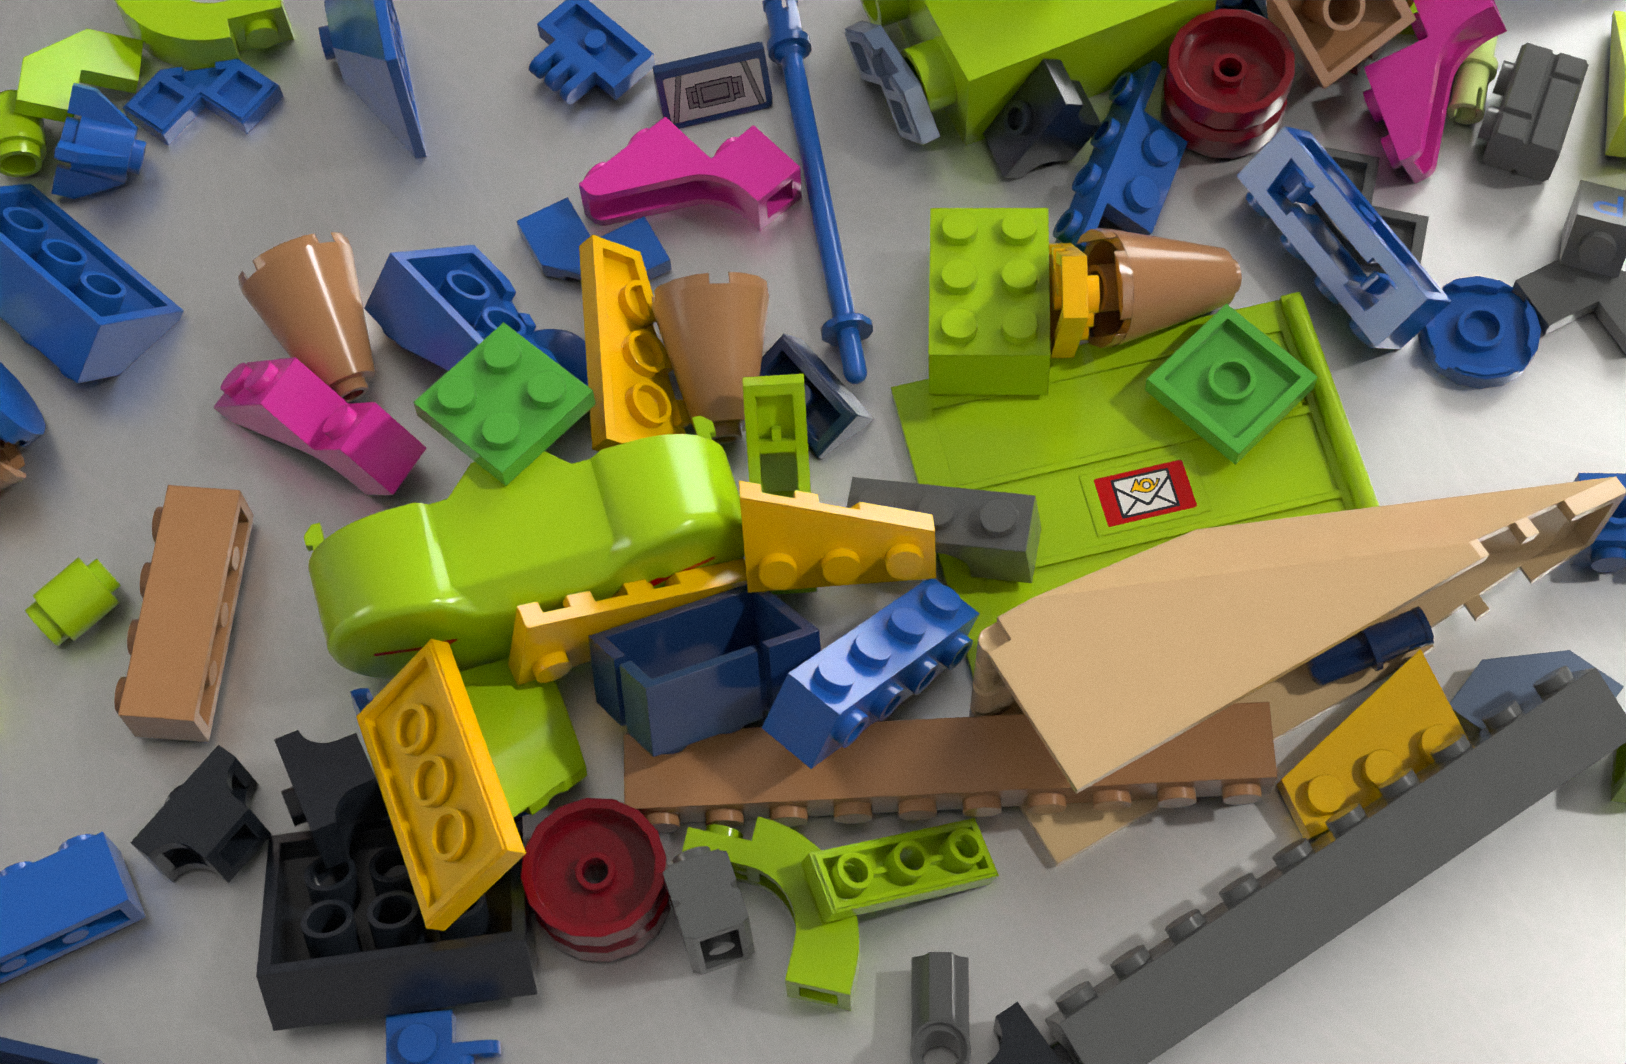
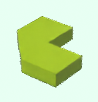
M87 28L23 57L14 113L65 123L67 116L74 118V114L67 113L72 86L74 83L79 84V82L136 94L144 41Z

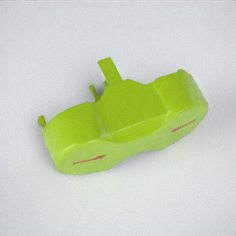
M701 415L692 417L696 435L666 434L646 437L602 449L592 458L575 463L566 462L544 451L507 486L476 462H472L450 496L442 501L431 504L413 502L381 511L342 527L326 539L320 522L312 524L304 535V541L308 552L314 551L309 559L308 570L328 652L340 666L349 671L364 676L392 680L432 638L449 643L459 672L509 657L517 606L538 602L542 612H548L564 608L562 602L567 595L590 591L595 601L609 599L619 592L624 583L646 579L656 589L664 587L666 581L676 572L743 559L745 553L740 496L726 453L721 445L712 440L713 437H716L713 422Z

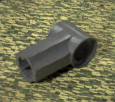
M928 952L922 956L912 957L910 1064H926L922 1056L927 1050L936 1046L948 1047L954 1051L959 1058L956 1064H970L968 957H961L952 952Z

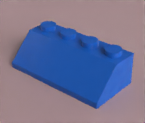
M29 183L0 186V318L16 330L24 342L37 348L51 360L65 377L74 380L76 383H82L120 375L180 321L184 312L182 308L34 185Z

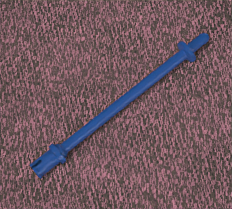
M764 0L762 3L763 11L766 14L770 38L766 43L768 57L772 62L782 65L832 313V319L826 321L820 328L821 337L824 342L839 348L844 376L849 383L857 385L862 383L867 377V367L861 341L869 338L873 333V324L869 317L861 313H855L803 62L812 51L810 36L802 30L798 0H785L787 7L784 8L781 0Z

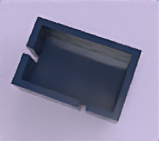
M747 584L588 636L596 703L620 726L626 725L627 732L653 757L680 752L689 744L718 734L737 732L744 725L763 719L762 711H770L788 673L821 651L820 630L770 591L748 593Z

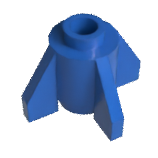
M74 83L67 113L82 117L81 120L69 116L66 117L61 139L55 149L54 158L57 161L70 163L71 166L61 164L56 166L51 194L72 199L123 185L126 183L129 173L140 175L147 142L137 140L138 127L97 88Z

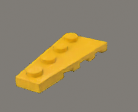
M592 234L579 246L588 387L593 390L596 403L590 409L592 449L600 451L626 442L658 435L686 434L684 428L691 421L684 401L675 399L668 375L673 369L666 348L657 337L653 325L656 322L652 311V297L654 296L641 252Z
M743 558L676 572L666 581L664 587L656 589L646 579L624 583L619 592L611 598L599 601L594 600L590 591L567 595L562 602L564 608L548 612H542L538 602L517 606L508 662L517 685L537 680L539 683L551 682L567 674L572 667L591 661L589 635L746 585L745 560Z

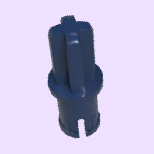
M1417 606L1396 617L1367 627L1306 662V667L1315 683L1326 685L1369 667H1372L1375 671L1382 670L1384 662L1407 652L1434 644V635L1425 613Z

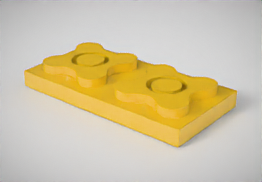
M431 638L356 718L426 928L445 931L515 865L526 852L451 647L448 642Z

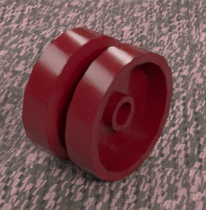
M1217 9L1197 15L1178 30L1169 47L1166 75L1161 92V115L1167 128L1188 142L1186 148L1208 157L1237 158L1258 151L1275 136L1284 117L1287 96L1291 90L1295 75V53L1285 33L1267 18L1246 10Z
M584 798L558 807L536 826L524 848L526 854L523 856L521 879L528 902L535 914L540 929L558 949L583 961L611 962L637 953L659 934L671 911V901L663 876V872L668 868V862L658 831L639 810L615 799Z

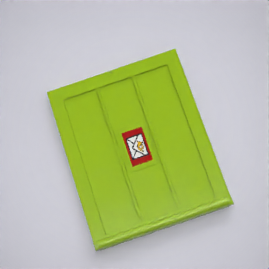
M1301 292L1282 295L1279 300L1235 309L1236 312L1318 376L1314 389L1236 465L1145 391L1147 378L1215 314L1186 320L1115 347L1099 348L1090 343L1080 344L1074 358H1050L1048 395H929V379L891 387L894 407L917 484L1036 496L1041 534L1032 583L971 577L970 569L963 561L946 554L936 553L945 585L953 589L963 601L980 613L968 634V637L973 640L972 647L966 655L972 680L974 678L978 637L981 631L996 623L998 616L1035 596L1196 529L1380 506Z

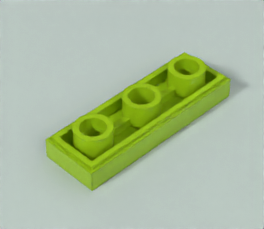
M975 818L812 852L801 862L823 923L990 885L999 876Z

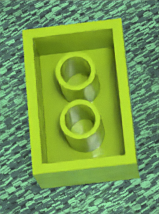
M930 208L929 395H1048L1051 356L1048 208Z

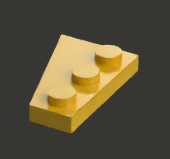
M1072 243L1049 244L1050 358H1074L1080 340H1088L1089 327H1093L1094 313L1099 312L1098 275H1088L1087 255Z
M1420 649L1276 784L1303 838H1307L1310 841L1329 832L1330 830L1325 822L1342 809L1355 803H1360L1362 808H1365L1380 798L1382 794L1378 787L1395 774L1408 768H1412L1416 774L1433 763L1434 759L1430 752L1443 742L1459 734H1464L1468 739L1422 650Z

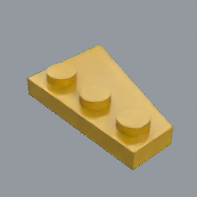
M739 480L748 593L936 578L935 527L932 514L858 502L851 508L819 503L818 494L796 490L792 498L762 493L761 484Z

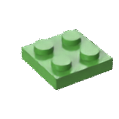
M1225 304L1147 378L1145 391L1236 465L1314 389L1318 376L1228 304Z
M504 322L413 402L419 418L505 486L596 404L592 389Z

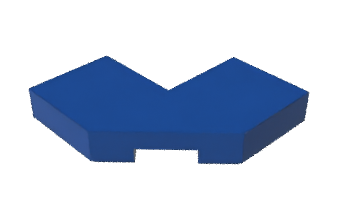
M232 59L215 62V67L184 71L183 67L159 70L124 105L123 110L130 121L169 146L205 108L245 134H248L284 96L280 85L241 60Z
M568 197L516 221L518 230L543 275L566 280L568 277L581 280L579 246L590 237V234ZM645 216L601 236V238L640 251L649 280L672 270L670 258Z

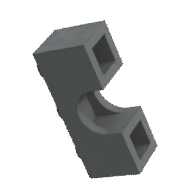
M852 477L847 508H851L858 502L932 514L935 527L936 553L946 554L963 561L968 565L971 577L1032 583L1041 534V523L1035 495Z

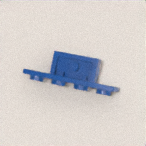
M1154 60L1133 73L1125 72L1113 85L1109 93V100L1112 101L1108 114L1101 122L1102 126L1091 137L1090 144L1094 148L1088 163L1081 168L1072 183V190L1075 194L1070 207L1063 213L1054 227L1053 237L1056 238L1055 243H1072L1080 251L1084 252L1086 243L1077 244L1082 234L1098 227L1102 215L1126 232L1144 235L1152 234L1188 143L1144 111L1162 68Z

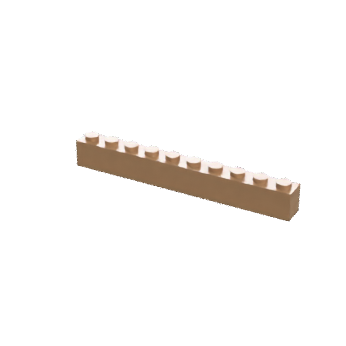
M1270 702L1235 703L1077 794L1025 714L876 721L866 728L851 745L846 748H839L812 769L763 730L762 727L742 728L734 733L718 734L689 744L680 752L661 754L655 757L646 751L630 734H624V804L639 810L658 833L677 831L680 829V823L705 822V826L717 824L737 829L744 826V820L757 819L758 816L766 819L770 818V820L787 827H793L808 823L809 816L834 815V821L855 824L872 820V813L898 812L900 819L916 821L936 817L937 810L963 809V814L968 817H990L1000 814L1002 807L1028 806V812L1053 814L1065 811L1067 809L1066 804L1092 803L1095 810L1117 811L1131 807V801L1154 799H1157L1158 806L1180 808L1195 804L1197 802L1196 797L1222 796L1223 802L1226 804L1242 805L1258 802L1262 799V794H1270L1277 779Z

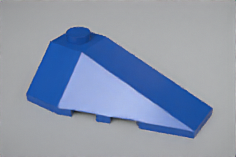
M475 245L390 253L364 307L382 327L387 337L395 341L399 346L448 371L503 322L558 363L553 353L542 346H538L532 337L536 325L530 314L518 313L512 303L516 291L509 279Z

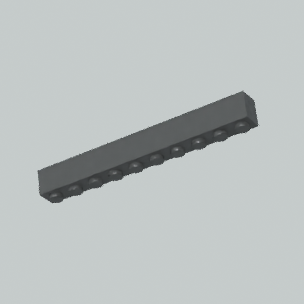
M1562 666L1546 674L1533 684L1537 692L1536 695L1520 705L1514 699L1493 709L1481 719L1486 728L1471 738L1467 739L1464 734H1459L1443 742L1430 752L1434 762L1415 774L1412 768H1408L1390 777L1378 787L1382 796L1365 808H1362L1360 803H1355L1337 812L1325 822L1330 831L1311 844L1307 838H1302L1284 847L1272 857L1277 866L1258 879L1255 878L1253 873H1249L1228 884L1219 892L1223 902L1203 915L1199 909H1194L1180 916L1164 929L1169 938L1149 951L1144 945H1139L1127 951L1110 964L1114 974L1095 987H1092L1089 981H1085L1062 994L1055 1001L1059 1010L1045 1019L1057 1041L1065 1048L1075 1064H1148L1626 743V714L1597 668L1571 672L1567 666Z

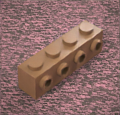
M168 485L163 507H157L152 519V537L155 542L151 562H146L143 565L140 574V594L143 598L139 619L132 620L127 635V648L131 656L126 677H121L118 680L114 697L115 710L118 716L135 737L209 742L254 518L240 490Z

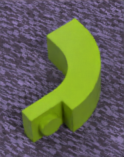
M114 0L127 29L133 38L144 41L143 48L165 63L175 67H183L186 70L215 67V62L232 59L242 61L240 54L242 51L255 48H269L277 43L294 40L291 23L283 0H227L217 3H201L191 0Z
M804 374L743 377L749 482L761 484L762 493L792 498L795 490L811 493ZM817 588L777 590L770 592H772L774 595L817 592Z
M759 816L757 817L752 841L743 839L744 835L740 831L724 825L710 824L706 826L705 830L688 827L682 852L700 846H708L711 851L716 849L727 851L737 882L754 885L771 893L789 912L796 928V934L785 978L787 997L851 1011L860 963L858 919L856 915L823 923L801 862L809 853L821 850L805 836L790 827Z

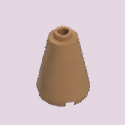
M1108 228L1090 229L1082 234L1077 244L1086 243V249L1083 253L1087 255L1088 275H1098L1099 312L1094 313L1093 327H1090L1095 337L1088 338L1091 345L1099 348L1115 347L1217 310L1225 304L1229 305L1241 286L1242 274L1240 266L1225 248Z
M331 232L335 242L319 243L315 233L304 235L281 243L256 257L253 263L257 271L248 278L242 270L238 276L239 286L244 297L291 358L296 357L349 403L364 396L369 391L367 384L376 376L353 250L348 238L339 232Z
M728 272L729 283H710L709 273L677 278L658 286L654 290L655 297H652V311L693 430L695 432L692 417L701 415L711 420L716 431V437H713L712 440L718 444L734 443L743 439L742 432L746 431L743 377L760 376L770 296L766 280L757 275L742 272Z

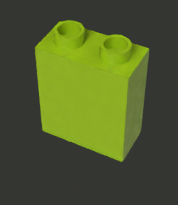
M1217 0L860 1L871 23L881 25L883 28L897 22L910 46L902 49L900 54L921 83L931 112L944 108L962 142L967 146L985 139L983 132L1043 59L1061 60L1070 79L1080 81L1087 97L1091 98L1111 90L1118 78L1125 72L1133 73L1153 60L1162 66L1161 70L1165 69L1169 47L1178 30L1197 15L1214 11Z

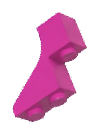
M1413 0L1418 12L1413 14L1416 20L1411 25L1418 42L1364 67L1371 85L1370 89L1363 92L1365 102L1375 122L1378 123L1384 120L1389 135L1381 138L1386 156L1394 170L1403 166L1415 184L1429 178L1436 169L1451 86L1458 68L1479 46L1507 32L1494 0Z
M666 117L662 118L650 129L645 128L637 132L623 150L607 162H600L593 166L586 174L584 180L579 183L584 214L593 223L600 226L692 206L711 205L737 213L759 231H762L802 198L800 166L756 126H751L739 137L727 139L717 149L715 155L710 158Z
M296 357L240 363L223 380L220 389L224 394L213 407L222 416L237 425L299 449L319 459L348 479L366 495H393L426 450V447L377 403L348 404Z

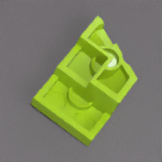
M509 658L461 671L460 675L513 818L522 811L533 816L548 805L554 795L567 791L588 776L571 719L555 680L547 683H539L537 680L517 685L508 666Z

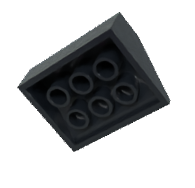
M525 816L514 819V822L525 848L527 845ZM390 819L376 821L361 829L354 836L350 844V860L329 869L325 868L310 830L269 837L256 978L273 1031L538 994L534 915L521 879L523 857L445 931L426 928Z

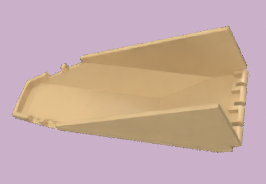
M1608 477L1196 529L1035 596L998 616L997 622L983 629L978 637L969 717L1025 714L1076 794L1235 703L1270 702L1273 740L1275 742L1393 674L1420 649L1426 655L1434 649L1433 644L1424 646L1383 663L1382 670L1375 671L1372 667H1369L1326 685H1318L1312 680L1306 667V662L1367 627L1396 617L1417 606L1425 613L1431 628L1463 607L1477 621L1489 613L1490 610L1480 596L1518 570H1521L1532 584L1593 544L1626 496V489L1617 477ZM1157 799L1131 801V807L1117 811L1095 810L1092 803L1066 804L1067 809L1059 813L1034 814L1028 812V806H1018L1056 867L1160 808Z

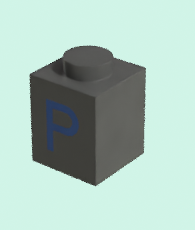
M1580 180L1563 227L1559 264L1618 278L1626 259V190Z

